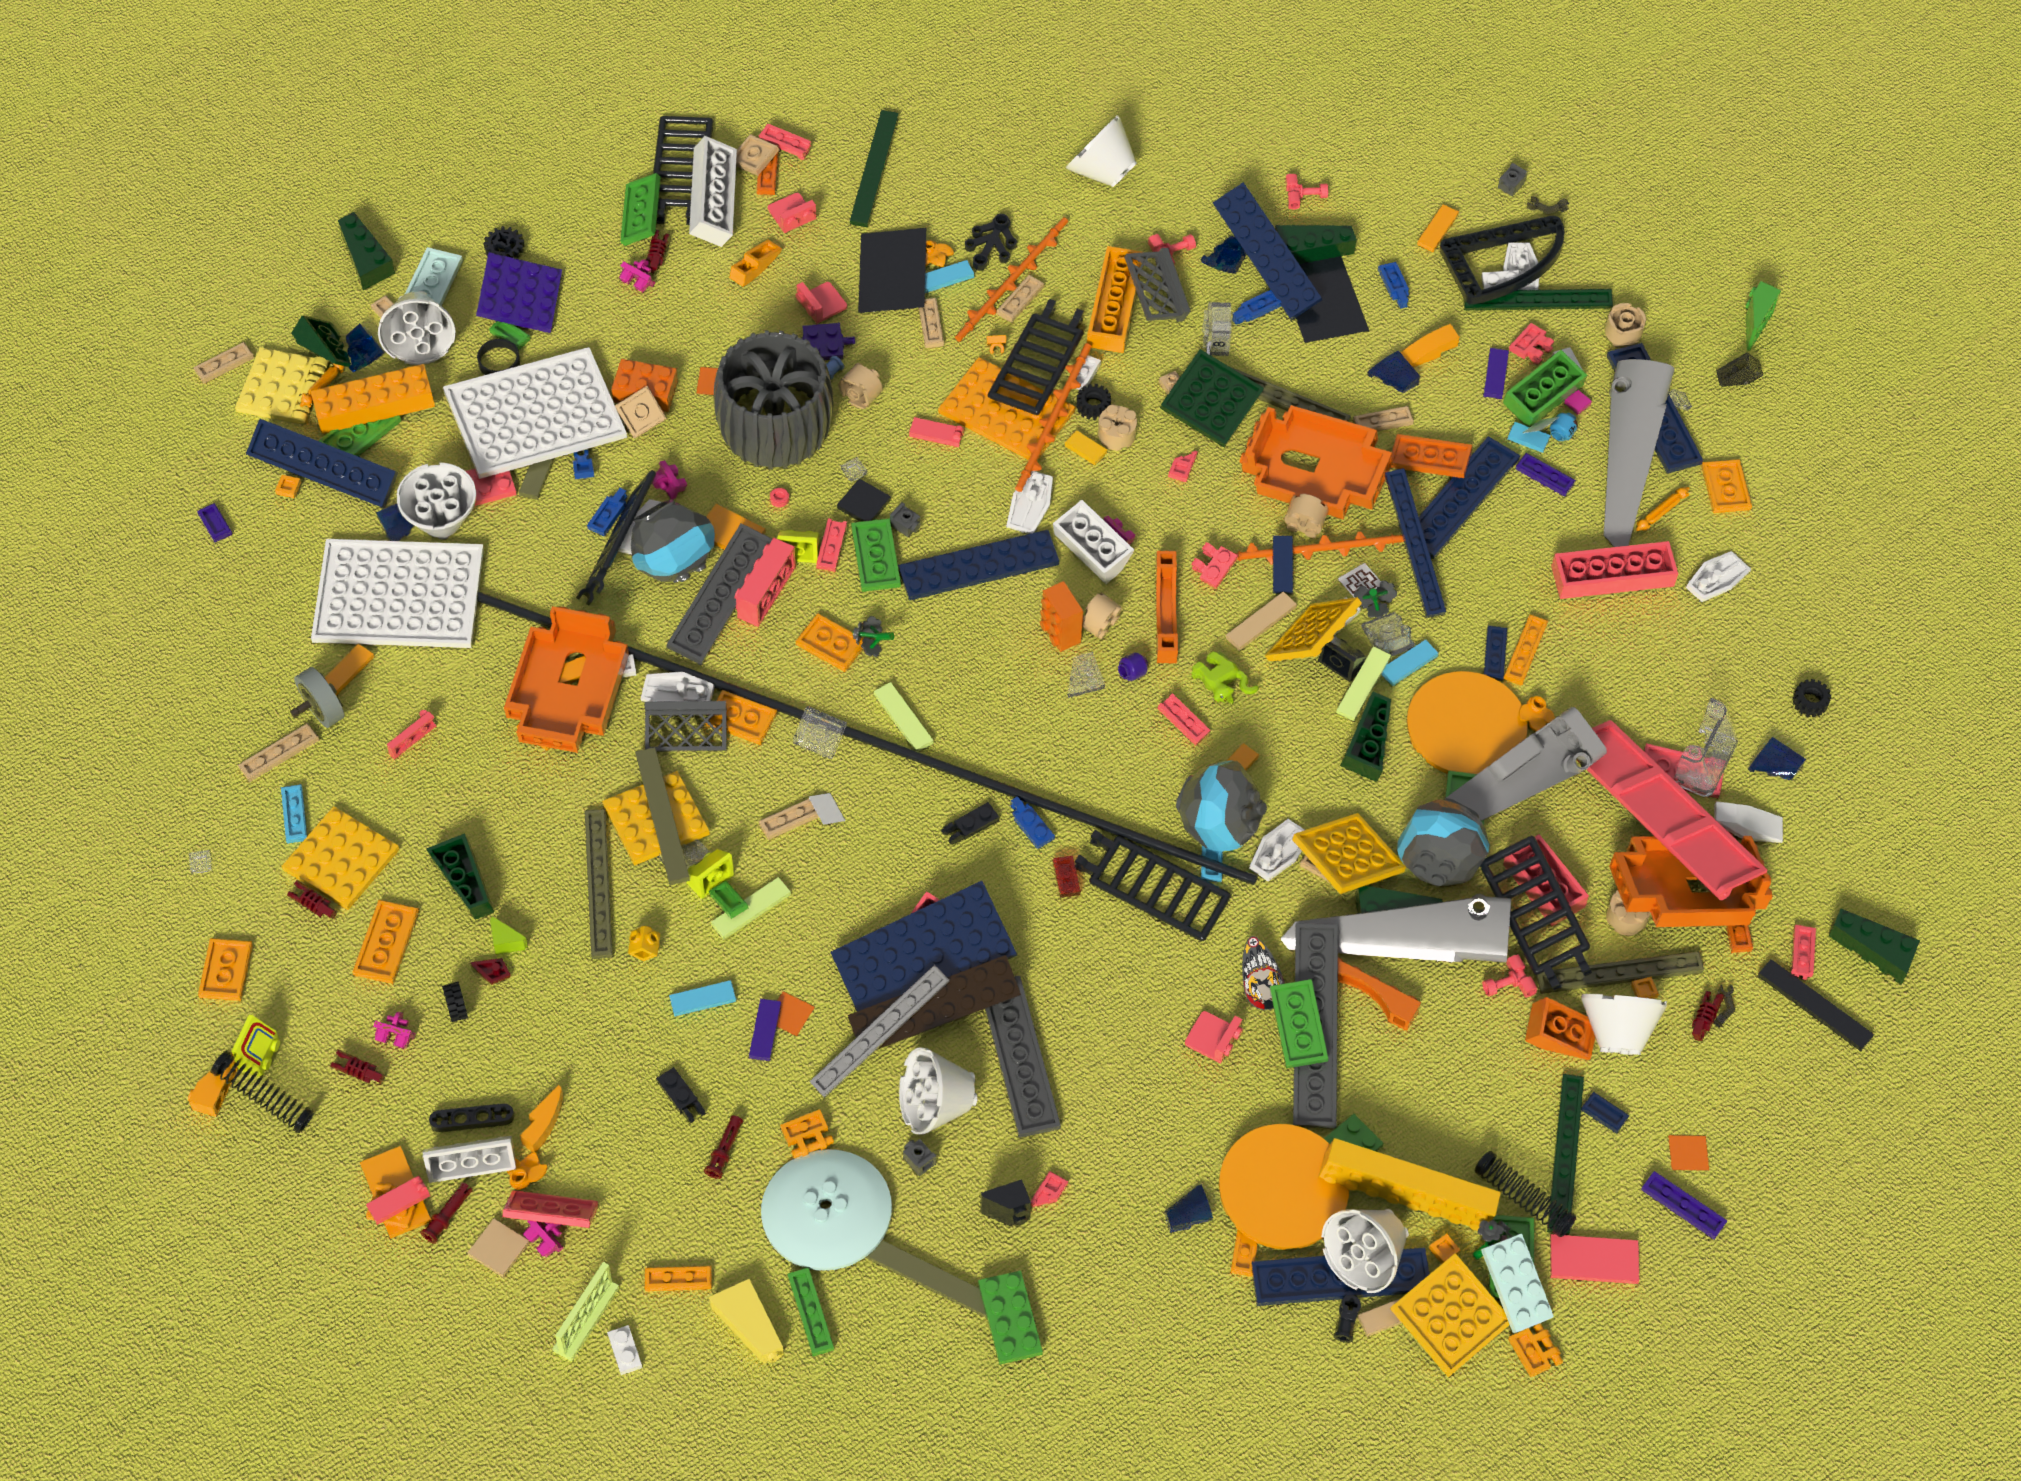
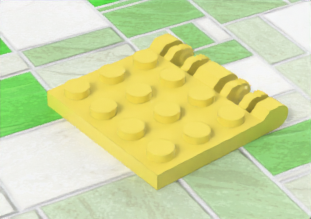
M260 347L235 406L236 412L305 424L310 410L306 406L300 407L301 394H307L312 385L320 378L318 375L322 376L326 372L329 361L319 356L313 358Z

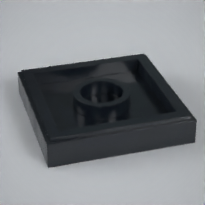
M858 479L837 504V509L860 522L872 521L877 518L891 501V496Z

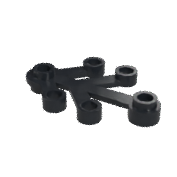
M997 214L991 223L972 228V236L975 239H967L965 241V250L972 252L976 249V246L986 243L981 254H976L973 257V267L976 270L982 271L987 267L988 256L994 245L999 253V261L1001 263L1009 262L1010 253L1006 251L999 238L1002 232L1006 238V248L1013 250L1017 247V240L1009 230L1011 221L1007 215ZM993 230L991 234L982 236L983 232Z

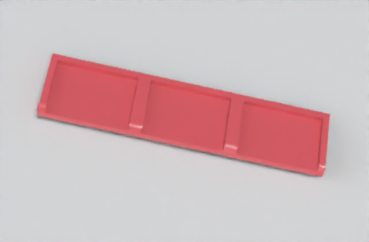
M1612 720L1592 728L1605 745L1607 754L1586 770L1719 900L1726 899L1733 888L1767 873V869Z

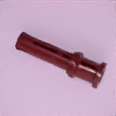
M735 1115L730 1117V1121L717 1149L711 1153L712 1158L709 1165L704 1168V1173L714 1179L722 1178V1170L730 1160L729 1152L743 1124L742 1118ZM730 1131H732V1134H731V1136H730V1138H729V1141H728V1143H726V1140H727V1138H728V1136H729V1134H730Z
M462 1182L442 1210L431 1217L432 1221L429 1225L420 1231L423 1238L433 1244L438 1242L437 1238L444 1229H448L450 1219L470 1193L473 1192L471 1187L467 1189L469 1185Z

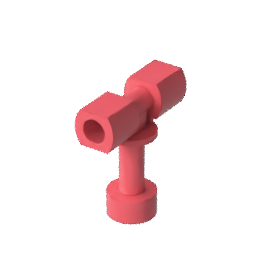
M1296 174L1286 175L1285 184L1286 191L1289 192L1287 198L1289 209H1299L1300 199H1302L1303 195H1319L1320 198H1328L1327 183L1319 184V187L1303 188L1302 184L1298 185Z
M1159 234L1152 235L1148 239V244L1153 252H1158L1161 248H1168L1171 258L1175 251L1183 248L1189 251L1196 248L1195 239L1191 234L1184 236L1183 241L1173 245L1169 243L1164 244Z
M1519 954L1507 958L1506 964L1510 970L1508 977L1497 981L1490 978L1482 982L1483 990L1488 997L1497 994V989L1511 984L1514 987L1519 986L1525 998L1533 996L1537 992L1531 976L1527 977L1524 972L1525 965Z

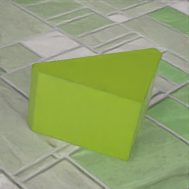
M491 917L490 923L496 955L526 950L528 945L525 936L495 917Z

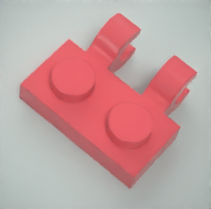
M1530 323L1510 345L1509 351L1524 360L1528 356L1534 364L1539 365L1543 360L1540 357L1544 353L1536 349V346L1540 345L1544 352L1550 353L1553 349L1551 345L1554 343V340L1546 337L1545 330Z
M1206 542L1202 547V550H1204L1203 554L1211 557L1212 560L1206 566L1201 560L1195 558L1191 565L1193 570L1201 573L1200 580L1217 589L1238 559V555L1222 546L1219 550H1216L1211 544Z

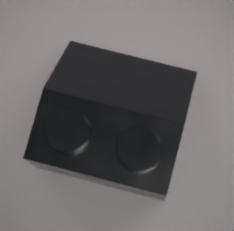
M1333 635V640L1323 646L1318 662L1348 682H1351L1364 664L1366 656L1360 650L1348 645L1345 640Z
M1022 1179L981 1192V1214L1007 1226H1020L1025 1224L1027 1220H1030L1031 1201Z

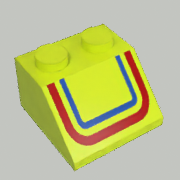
M249 1014L231 1051L235 1055V1062L241 1059L237 1066L238 1070L246 1063L244 1072L252 1067L251 1074L258 1071L257 1076L263 1075L265 1070H269L271 1066L272 1055L278 1051L280 1040L274 1029Z

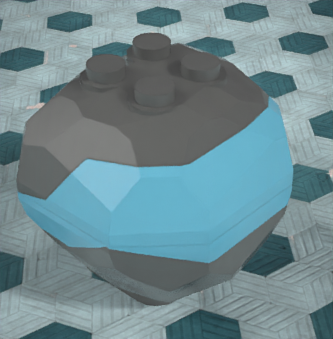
M672 499L657 504L633 520L635 525L631 535V553L633 563L640 572L661 582L673 581V583L689 579L691 577L690 573L694 571L699 572L707 567L706 561L714 547L715 533L713 525L706 516Z
M1232 760L1209 764L1194 775L1188 776L1176 801V808L1180 813L1186 832L1205 848L1219 852L1241 848L1256 833L1267 810L1266 803L1260 800V793L1253 779L1238 761Z
M1446 798L1418 806L1398 839L1397 851L1402 863L1420 880L1437 886H1451L1466 883L1472 879L1487 857L1490 844L1486 829L1480 821L1479 815L1461 803Z

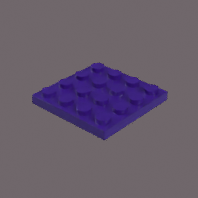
M488 252L476 316L550 333L562 269Z

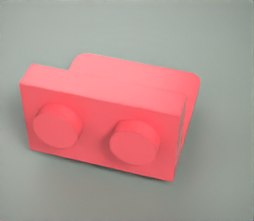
M794 193L768 205L769 213L784 233L816 219V204L813 200L805 202L800 193Z
M803 282L796 285L797 293L795 295L797 301L805 308L816 324L847 309V303L830 282H825L811 290Z
M1203 1011L1187 1036L1185 1045L1221 1064L1225 1056L1230 1055L1234 1047L1232 1045L1234 1040H1238L1243 1032V1028H1241L1242 1019L1234 1016L1231 1023H1228L1209 1012Z

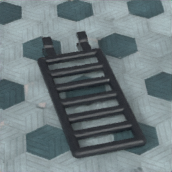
M661 116L659 119L653 174L657 173L660 178L692 179L693 172L661 171V164L693 165V158L662 157L663 150L694 152V147L697 144L664 143V138H703L704 136L712 138L714 120L707 117ZM666 123L706 125V130L666 129ZM660 184L659 192L691 193L692 186ZM658 198L657 224L665 223L666 206L687 207L686 225H690L691 200Z
M1049 298L1042 315L1034 313L1030 317L987 394L988 398L1025 412L1039 415L1084 334L1083 330L1078 328L1083 321L1084 311L1077 308L1069 325L1050 318L1055 312L1056 308L1054 306L1056 301ZM1036 322H1040L1075 336L1072 341L1033 327ZM1030 334L1066 347L1067 350L1065 354L1026 340ZM1023 347L1059 360L1060 363L1055 367L1019 354ZM1016 360L1053 375L1050 380L1011 366ZM1008 373L1046 388L1043 393H1039L1004 379ZM1001 386L1039 401L1034 407L998 394L997 391Z
M649 471L632 492L586 583L585 589H582L577 594L576 598L578 600L582 595L587 596V605H590L594 599L592 592L596 585L598 586L597 593L600 594L603 590V579L656 476L655 471Z
M1094 830L1091 835L1090 844L1107 850L1098 866L1088 862L1083 856L1078 855L1075 860L1074 869L1090 874V884L1199 941L1206 940L1231 899V893L1121 836L1115 837L1114 841L1104 837L1097 830ZM1121 845L1131 852L1112 882L1108 884L1099 878ZM1140 855L1149 861L1127 894L1117 888L1136 857ZM1157 864L1167 870L1147 903H1144L1135 897ZM1175 873L1185 880L1166 911L1162 912L1154 908V905ZM1194 883L1202 887L1203 890L1184 921L1181 922L1173 918L1172 915L1191 884ZM1212 892L1221 897L1200 932L1190 927L1208 895Z
M1529 836L1485 858L1480 868L1495 897L1512 899L1546 881L1549 882L1553 890L1513 911L1510 909L1509 925L1533 973L1538 975L1545 972L1554 991L1561 989L1562 986L1552 968L1575 957L1584 976L1591 974L1592 971L1583 955V952L1590 948V944L1536 838ZM1530 845L1535 856L1495 876L1493 875L1489 865ZM1537 863L1540 864L1544 872L1543 874L1502 893L1498 885L1499 882ZM1557 898L1562 909L1520 929L1516 918ZM1565 916L1567 917L1571 927L1529 947L1525 936ZM1574 934L1576 935L1580 945L1538 965L1534 954Z

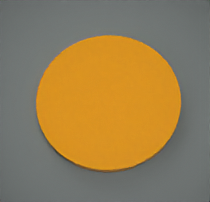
M1467 671L1442 674L1426 682L1413 696L1407 713V729L1413 747L1417 753L1419 752L1426 759L1428 764L1447 774L1448 771L1479 774L1526 739L1527 721L1520 720L1519 710L1522 704L1508 687L1487 675Z
M1289 1124L1262 1126L1238 1139L1225 1156L1219 1175L1220 1200L1226 1215L1229 1216L1235 1227L1246 1237L1258 1244L1282 1250L1304 1248L1324 1238L1322 1237L1324 1224L1333 1214L1346 1209L1349 1198V1189L1344 1185L1328 1183L1319 1177L1324 1154L1330 1144L1318 1134L1308 1129Z

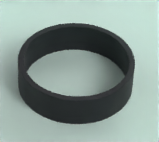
M493 339L484 343L477 353L480 371L484 375L499 372L490 370L481 363L482 356L490 349L497 347L508 348L517 356L513 365L507 369L519 366L520 356L516 345L505 339Z

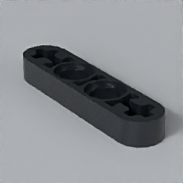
M504 1103L445 1109L431 1113L429 1122L432 1130L435 1132L505 1126L514 1120V1112L510 1105ZM502 1111L507 1112L506 1118H502ZM485 1112L489 1116L485 1121L477 1120V1115ZM491 1112H495V1119H494V1120H493V1117H492V1113H491ZM458 1115H465L467 1117L464 1123L455 1122V1118ZM448 1116H451L452 1124H449ZM438 1118H442L440 1125L436 1123Z

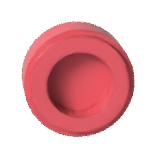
M784 488L773 489L770 493L771 504L775 507L786 506L789 503L788 491Z

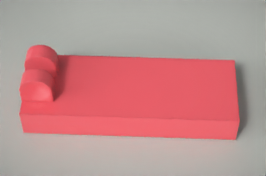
M767 124L759 135L760 139L777 145L779 149L796 155L801 160H804L811 147V141L771 124Z
M914 417L909 431V437L955 447L960 446V441L964 434L962 426H953Z
M828 518L816 563L817 569L836 572L847 529L846 521L842 523Z
M1173 693L1163 703L1158 705L1157 709L1195 746L1210 733L1211 730Z
M421 710L419 713L420 718L387 744L389 755L394 760L436 727V724L433 722L434 716L429 711Z
M1795 925L1793 929L1791 974H1794L1796 978L1801 975L1802 979L1807 980V977L1813 976L1816 928Z
M417 1176L367 1203L366 1206L378 1225L430 1197V1194L421 1177Z

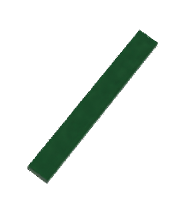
M885 110L880 112L850 217V225L868 228L899 118V113Z
M1612 289L1517 290L1505 296L1478 304H1469L1463 298L1464 311L1612 309L1613 307Z
M1562 1075L1550 1204L1554 1200H1557V1204L1549 1213L1548 1220L1560 1204L1563 1207L1558 1215L1549 1223V1227L1554 1225L1564 1209L1568 1208L1567 1213L1572 1212L1584 1077ZM1547 1228V1232L1553 1233V1228Z

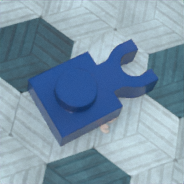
M584 450L585 454L583 456H579L577 452H574L575 461L572 462L575 479L594 477L592 458L589 459L588 450Z

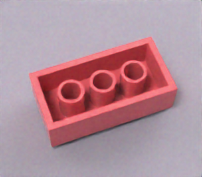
M773 538L770 544H766L763 555L755 561L753 571L746 575L742 588H738L735 593L737 616L739 619L757 627L760 626L796 569L795 546Z
M1541 835L1535 836L1573 913H1577L1585 908L1589 895ZM1530 845L1505 857L1503 866L1509 869L1535 856ZM1537 863L1512 877L1518 885H1521L1544 872L1540 864ZM1546 881L1525 893L1533 901L1553 890L1549 882ZM1556 898L1537 909L1546 917L1562 908ZM1565 916L1551 923L1550 925L1554 926L1559 922L1563 921L1564 919H1566L1567 917Z

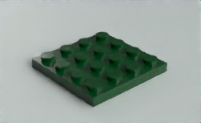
M1200 349L1162 402L1160 409L1225 448L1264 391V388Z

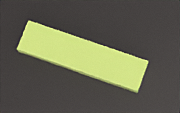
M1376 647L1372 648L1336 713L1355 721L1391 658L1390 654Z
M891 682L874 691V696L914 751L919 752L933 744V739Z
M778 877L744 900L748 905L747 910L732 919L724 913L711 921V925L724 940L789 897L791 891Z

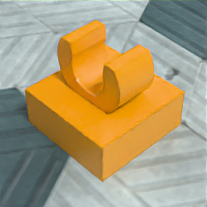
M1006 335L987 336L986 346L991 345L989 349L990 354L994 353L993 348L996 346L1000 348V353L1003 354Z

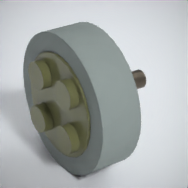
M309 667L294 677L296 686L305 702L290 711L293 718L310 709L326 728L344 718L343 705L335 695L337 691L331 683H327L322 673H319L313 667Z

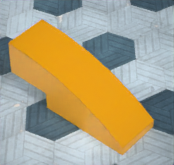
M767 239L747 251L741 261L731 266L729 278L742 287L746 286L781 253L782 248Z
M1448 324L1408 346L1399 353V358L1407 370L1440 358L1442 352L1458 347L1460 337L1452 325Z
M559 1085L529 1114L531 1125L520 1135L522 1145L532 1153H536L542 1147L557 1122L563 1101V1092Z

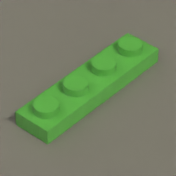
M809 1267L788 1273V1280L812 1356L834 1351Z

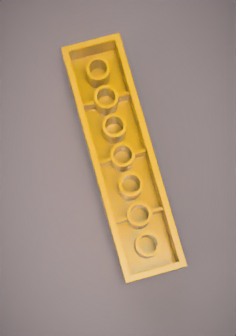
M1336 1138L1333 1139L1324 1154L1319 1177L1328 1183H1338L1344 1185L1349 1190L1363 1191L1368 1196H1378L1390 1203L1405 1205L1411 1210L1427 1212L1432 1217H1442L1454 1224H1464L1475 1231H1478L1480 1228L1479 1224L1481 1221L1490 1222L1496 1216L1501 1194L1499 1191Z

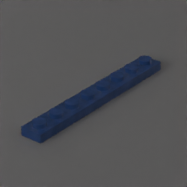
M1405 469L1385 472V479L1425 616L1429 618L1443 615L1446 613L1445 605Z

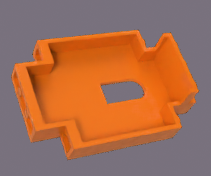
M1290 405L1288 412L1285 411L1282 420L1276 419L1274 408L1267 407L1266 412L1262 413L1260 421L1255 423L1253 436H1250L1248 439L1246 452L1242 453L1240 463L1242 464L1243 472L1256 475L1254 486H1256L1257 494L1290 503L1294 495L1296 497H1300V494L1312 495L1322 500L1320 504L1324 507L1325 504L1328 506L1329 511L1327 515L1344 519L1350 504L1373 510L1385 482V472H1389L1393 463L1392 452L1375 447L1378 441L1377 430ZM1287 451H1296L1320 458L1313 473L1284 464L1281 460L1282 455Z
M552 606L550 611L552 621L550 630L544 627H530L504 710L506 718L520 720L517 729L519 742L578 753L584 732L604 736L628 660L629 651L627 644L620 641L613 642L616 628L615 622L610 617L604 614L588 613L583 610L576 611L566 607ZM575 652L583 654L586 660L578 685L559 683L567 657Z
M1655 836L1632 837L1626 850L1627 852H1614L1609 865L1626 912H1650L1656 927L1750 925L1752 918L1756 914V909H1766L1769 901L1772 899V890L1769 888L1771 877L1768 873L1733 888L1730 895L1724 900H1719L1712 892L1692 893L1687 880L1699 879ZM1743 836L1740 844L1764 866V861L1759 855L1758 847L1754 843L1752 836Z

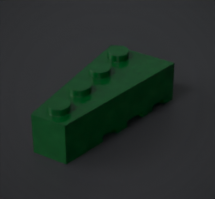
M355 212L338 220L341 236L350 255L362 290L395 274L391 257Z
M1275 225L1276 231L1298 264L1355 253L1357 239L1352 226Z
M1374 691L1372 692L1340 765L1375 782L1379 780L1383 772V758L1385 756V741L1387 739L1391 699Z
M465 833L426 848L432 861L475 920L494 913L475 855Z
M1371 886L1357 888L1355 894L1357 914L1443 902V899Z
M1841 908L1829 934L1830 938L1851 952L1855 951L1861 955V959L1867 963L1870 961L1879 967V971L1885 975L1888 973L1894 977L1895 981L1902 985L1908 974L1920 942L1916 938Z

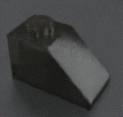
M1748 352L1716 370L1719 384L1722 387L1748 385L1764 376L1760 361Z

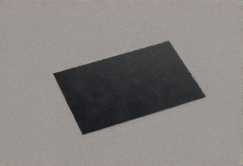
M926 228L861 234L858 313L924 307Z
M1341 256L1299 264L1322 298V301L1296 317L1305 343L1369 331Z

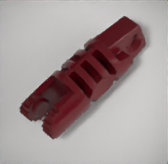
M657 229L655 230V235L652 236L646 258L649 261L648 268L651 269L652 274L655 273L658 265L662 266L670 234L666 233L662 240L657 239L659 236V230Z
M296 880L294 885L304 892L299 897L296 893L289 891L287 896L319 917L325 914L329 918L334 919L338 912L329 906L331 902L299 880Z
M1705 991L1692 1023L1694 1040L1703 1041L1706 1032L1711 1030L1723 1001V994L1717 993L1712 1004L1710 1003L1711 992Z
M337 1049L336 1055L343 1059H348L345 1067L337 1062H332L330 1067L354 1076L366 1083H370L371 1079L383 1083L385 1075L375 1071L376 1065Z

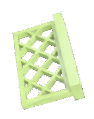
M603 1262L555 1335L557 1342L553 1347V1352L570 1361L574 1360L620 1289L618 1284L612 1282L610 1267L607 1263Z

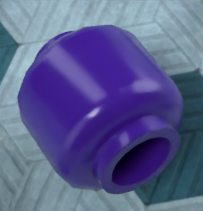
M1131 653L1119 661L1118 672L1122 678L1128 681L1139 679L1147 673L1148 661L1140 653Z

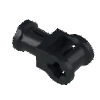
M1347 1295L1343 1298L1339 1307L1338 1329L1333 1336L1336 1340L1345 1343L1353 1342V1327L1361 1308L1360 1299L1354 1295ZM1348 1305L1352 1306V1311L1348 1310Z

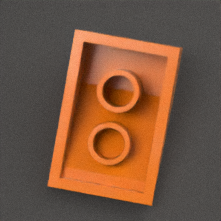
M1548 997L1532 1003L1525 1037L1526 1042L1544 1050L1585 1060L1591 1059L1595 1035L1588 1016Z

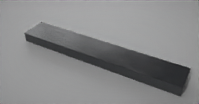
M1772 959L1759 972V978L1860 1052L1874 1037L1872 1032Z

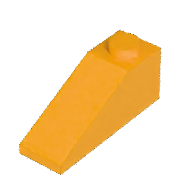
M235 1059L224 1071L222 1078L229 1074L236 1063ZM238 1067L231 1073L228 1082L235 1077ZM211 1072L207 1073L189 1093L188 1101L192 1110L217 1117L232 1083L226 1084V1079L221 1080L220 1075L214 1076Z

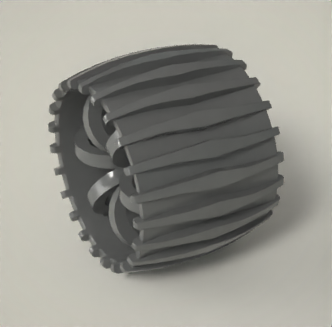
M764 330V333L756 335L751 333L750 337L739 339L737 344L733 347L730 346L727 349L726 355L722 356L714 382V410L721 435L726 445H729L731 452L734 455L740 456L742 461L753 463L755 467L765 466L768 469H773V467L783 466V469H785L788 465L801 464V461L807 457L810 459L814 452L822 447L831 425L833 389L824 359L821 357L819 350L816 347H812L807 339H800L794 333L792 335L785 334L781 330H779V333ZM790 386L796 388V391H803L812 399L806 401L805 405L801 407L795 396L787 388ZM756 388L759 391L751 412L747 411L745 407H740L736 404L740 397L744 394H749L750 390ZM785 401L792 411L787 414L783 412ZM763 407L766 415H761Z

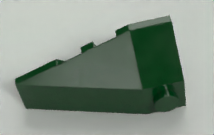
M302 315L291 332L296 339V343L334 364L350 367L351 363L348 354L343 350L344 343L339 341L341 335L332 322Z

